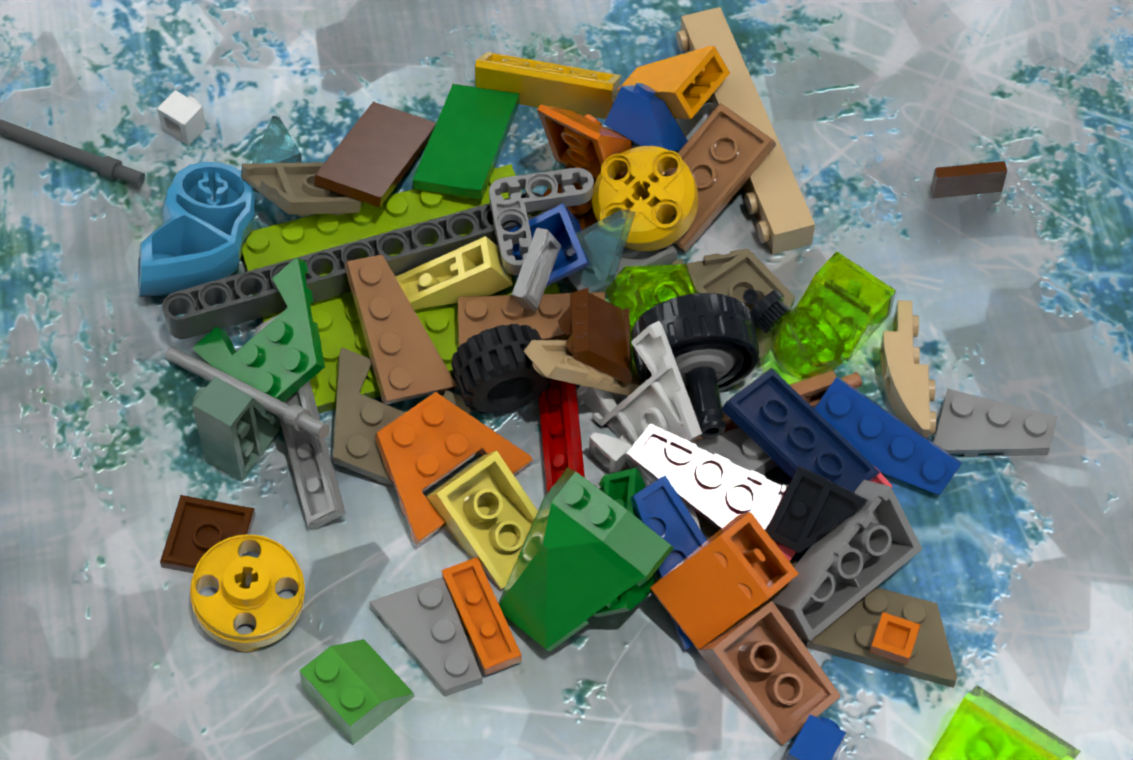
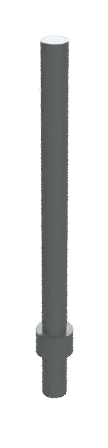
M0 119V134L97 170L100 176L116 180L118 178L139 187L144 183L145 173L122 165V161L110 156L105 158Z

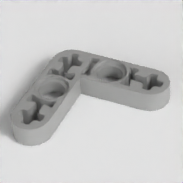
M570 168L500 178L491 184L489 188L490 209L501 264L505 271L513 275H519L530 247L532 236L527 212L552 209L562 203L566 207L587 203L593 196L594 178L590 172L582 168ZM579 183L582 189L576 190L575 186L572 184ZM558 184H561V191L563 193H558ZM537 186H546L552 192L548 196L538 197L532 193V189ZM522 189H525V198H522V192H520ZM501 193H508L510 199L504 200ZM509 220H515L522 227L518 231L508 232L502 228V224ZM519 243V252L523 260L515 259L513 256V245Z

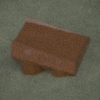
M589 287L571 293L570 305L558 320V324L563 332L570 336L565 343L573 358L626 384L633 382L629 307L623 310L589 293Z

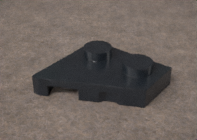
M799 466L767 533L772 540L798 553H802L865 506L868 499L803 466Z

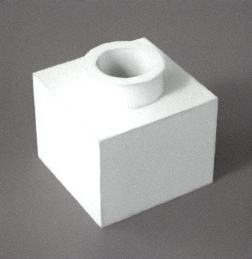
M175 90L157 108L161 129L188 146L206 128L203 107L198 100L191 96L186 97Z

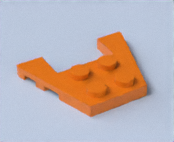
M437 392L382 428L375 435L381 457L390 481H393L400 499V508L403 516L406 515L411 529L410 534L416 546L443 528L446 523L423 492L478 453L483 456L497 450L514 476L533 461L529 454Z

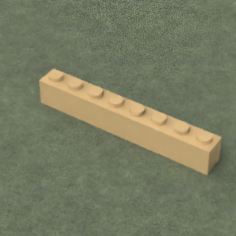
M718 7L681 16L680 31L676 32L680 51H686L687 53L707 46H715L730 71L727 78L704 103V105L708 104L710 114L722 103L768 135L776 143L774 149L743 184L746 193L745 204L749 214H755L758 221L757 232L760 241L767 243L771 255L811 245L815 229L814 220L721 8Z

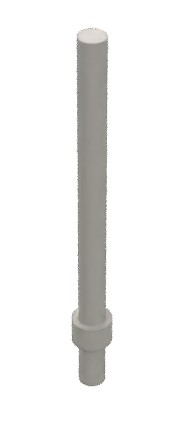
M170 347L166 351L165 358L168 361L209 382L214 377L221 379L253 397L266 411L284 419V423L297 431L305 430L321 439L328 435L329 425L312 417L310 411L296 404L290 406L175 347Z

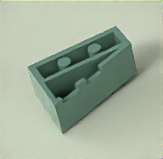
M214 377L207 387H201L194 396L192 407L205 461L243 482L282 431L280 422L276 420V417L268 413L253 397L217 377Z

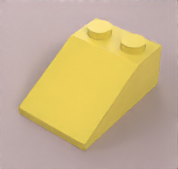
M496 450L477 459L428 494L426 498L446 521L444 528L472 559L478 557L487 577L499 590H502L508 582L538 510Z

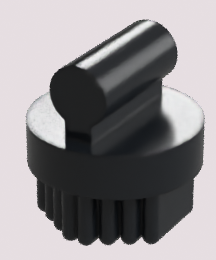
M748 289L743 294L744 301L754 305V308L750 311L754 326H758L766 334H771L772 331H775V328L782 325V322H785L787 316L792 312L783 302L784 297L777 290L771 291L766 296L762 291Z

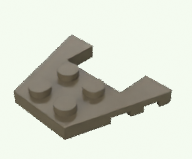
M342 347L338 357L332 463L395 488L393 481H390L375 440V435L406 412L360 394L372 365L371 359ZM445 390L444 398L469 415L473 413L469 407H466L462 396Z

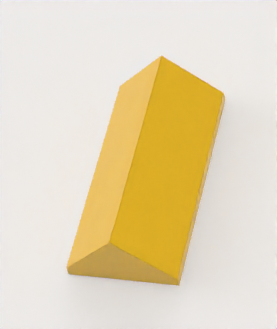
M492 52L485 53L476 59L475 84L478 88L518 93L521 105L539 107L543 104L572 110L583 116L588 114L600 119L607 118L618 95L617 90L620 87L622 75Z

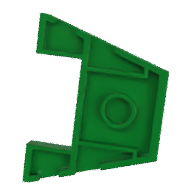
M296 257L272 278L287 305V309L237 352L226 331L219 327H215L193 346L195 352L211 366L282 402H285L325 368L318 324L313 322L310 305L314 301L312 290L308 289L305 275L308 274V268L305 261Z

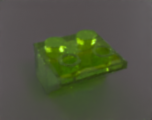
M836 251L814 275L790 316L789 322L848 362L890 316L896 290Z

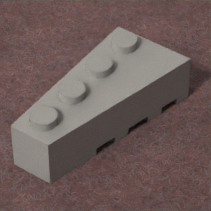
M863 480L854 492L868 499L866 505L815 542L794 567L799 574L769 598L768 601H772L798 637L811 641L922 550L891 486Z

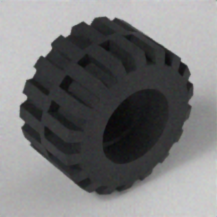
M500 325L473 335L467 339V342L457 348V352L452 356L451 365L466 407H469L473 412H480V414H500L516 410L531 403L549 389L553 379L540 375L533 368V361L524 352L532 340H541L536 329H531V326Z

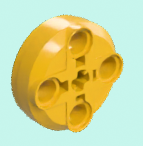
M641 146L631 148L620 154L610 155L605 159L593 188L592 205L599 224L615 242L636 251H654L671 245L689 229L697 213L698 189L689 167L678 153L656 146ZM678 168L673 175L664 176L667 170ZM627 171L625 177L614 180L617 174ZM677 215L675 220L668 224L672 216ZM626 218L623 225L616 228L613 227V224L618 219Z
M259 535L233 536L215 544L198 562L190 586L192 609L197 622L211 638L221 644L233 647L239 652H253L260 647L280 640L295 626L305 604L304 577L293 555L280 543ZM247 552H255L260 555L258 558L251 556L242 557ZM211 586L218 589L216 594L212 596H202L199 594L205 587ZM284 589H292L297 592L294 597L288 599L278 596V593ZM243 624H250L255 627V630L250 634L243 635L236 632V629Z

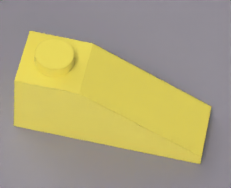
M486 236L396 276L398 283L414 310L458 303V297L489 296L513 285L511 274L505 271L501 264L498 246Z

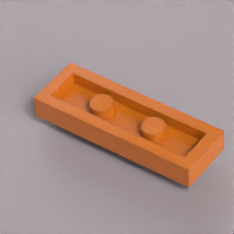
M478 557L441 570L451 599L485 676L522 662L521 652Z

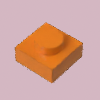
M883 612L870 653L908 665L921 624Z

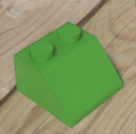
M365 639L330 646L299 670L305 693L352 745L415 697L411 689Z

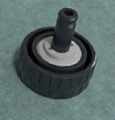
M718 293L687 294L663 301L647 310L638 318L631 332V341L649 325L657 321L661 322L702 432L700 436L704 438L719 436L726 429L719 391L732 387L748 377L755 369L760 356L757 333L751 312L740 300ZM632 345L637 375L643 384L652 374Z

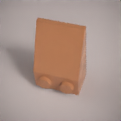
M765 601L704 647L697 650L719 681L779 745H784L803 728L810 714L817 717L841 697L835 686L772 601Z

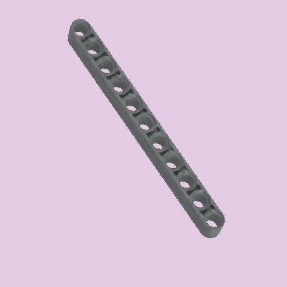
M532 192L535 196L544 197L539 193ZM490 203L297 258L305 261L307 264L308 274L305 275L307 288L312 290L313 301L317 302L351 292L344 267L346 262L350 260L383 255L396 277L485 236L498 246ZM548 209L527 212L528 221L545 213ZM509 220L502 224V228L505 231H509L521 224L515 220ZM295 258L169 294L162 304L168 332L175 338L187 339L211 332L215 327L222 329L287 309V305L272 278ZM180 314H186V315H184V316H182V317H176L177 315H180Z

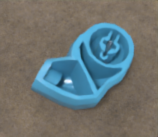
M220 162L190 164L178 171L172 185L167 190L161 209L163 225L152 232L139 245V297L168 296L180 290L229 277L239 267L242 246L250 235L254 223L255 197L253 188L241 178V171L234 166Z

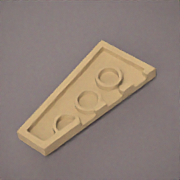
M532 340L524 350L525 354L533 361V368L546 378L629 396L642 385L633 359V382L626 384L574 359L565 342L567 340Z

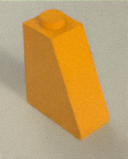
M707 46L639 66L621 86L636 85V83L645 84L656 91L654 96L666 103L675 119H692L727 78L730 71L716 47Z

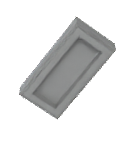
M536 228L511 294L524 309L532 311L538 309L561 248V244L550 231L542 228Z

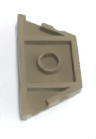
M325 162L242 164L241 178L289 215H344L346 213H359L363 205L362 201L314 185L315 174Z
M749 249L731 251L725 255L718 253L704 255L703 261L683 264L682 259L671 263V272L692 294L718 293L728 295L740 300L751 311L754 305L746 303L743 299V294L746 290H759L765 296L771 291L777 290L784 297L783 302L790 309L794 305L795 296ZM782 322V325L775 328V331H772L771 334L764 333L758 326L755 327L760 354L758 359L759 365L764 363L785 322Z
M874 588L821 633L807 642L806 648L944 686L954 688L957 680L955 666L937 603L886 589ZM883 612L921 624L908 665L870 653Z

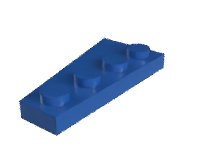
M839 377L835 378L815 407V410L883 474L940 495L962 465L961 461Z
M666 475L630 497L637 518L674 547L656 570L658 579L662 578L707 541ZM672 618L682 649L686 650L693 643Z

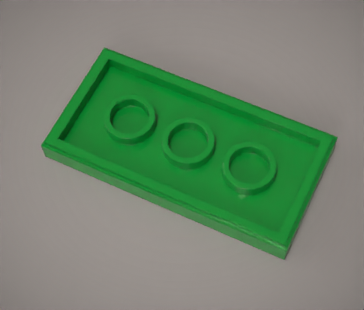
M452 84L413 177V188L482 199L520 104L519 94Z

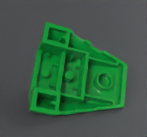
M567 468L543 498L498 604L503 615L550 652L589 624L588 618L605 606L611 608L618 603L619 599L617 597L635 584L640 587L648 581L674 547L579 473Z

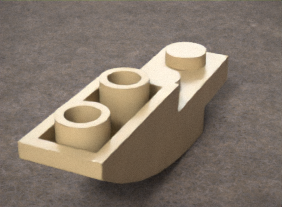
M897 300L893 318V331H883L879 348L883 383L896 417L928 439L929 434H935L936 412L930 411V401L934 402L936 383L935 379H929V365L919 364L920 348L913 347V337H918L919 316L913 315L912 301Z

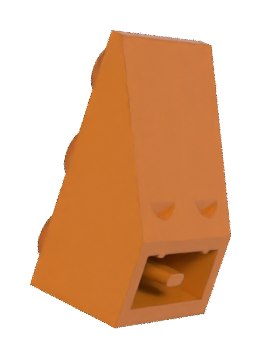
M749 511L737 515L649 588L696 649L699 650L771 598L799 573Z

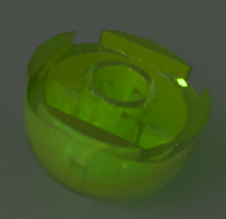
M797 306L781 318L775 326L770 342L778 369L782 373L802 381L836 370L844 361L840 355L845 351L839 333L827 319L823 317L818 321L810 315L814 310L808 307Z

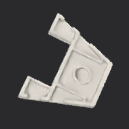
M660 321L649 325L631 341L652 376L619 405L616 404L609 391L580 386L576 390L578 405L585 404L594 412L592 418L601 427L607 424L619 436L620 440L631 445L636 443L650 424L689 442H692L702 434Z

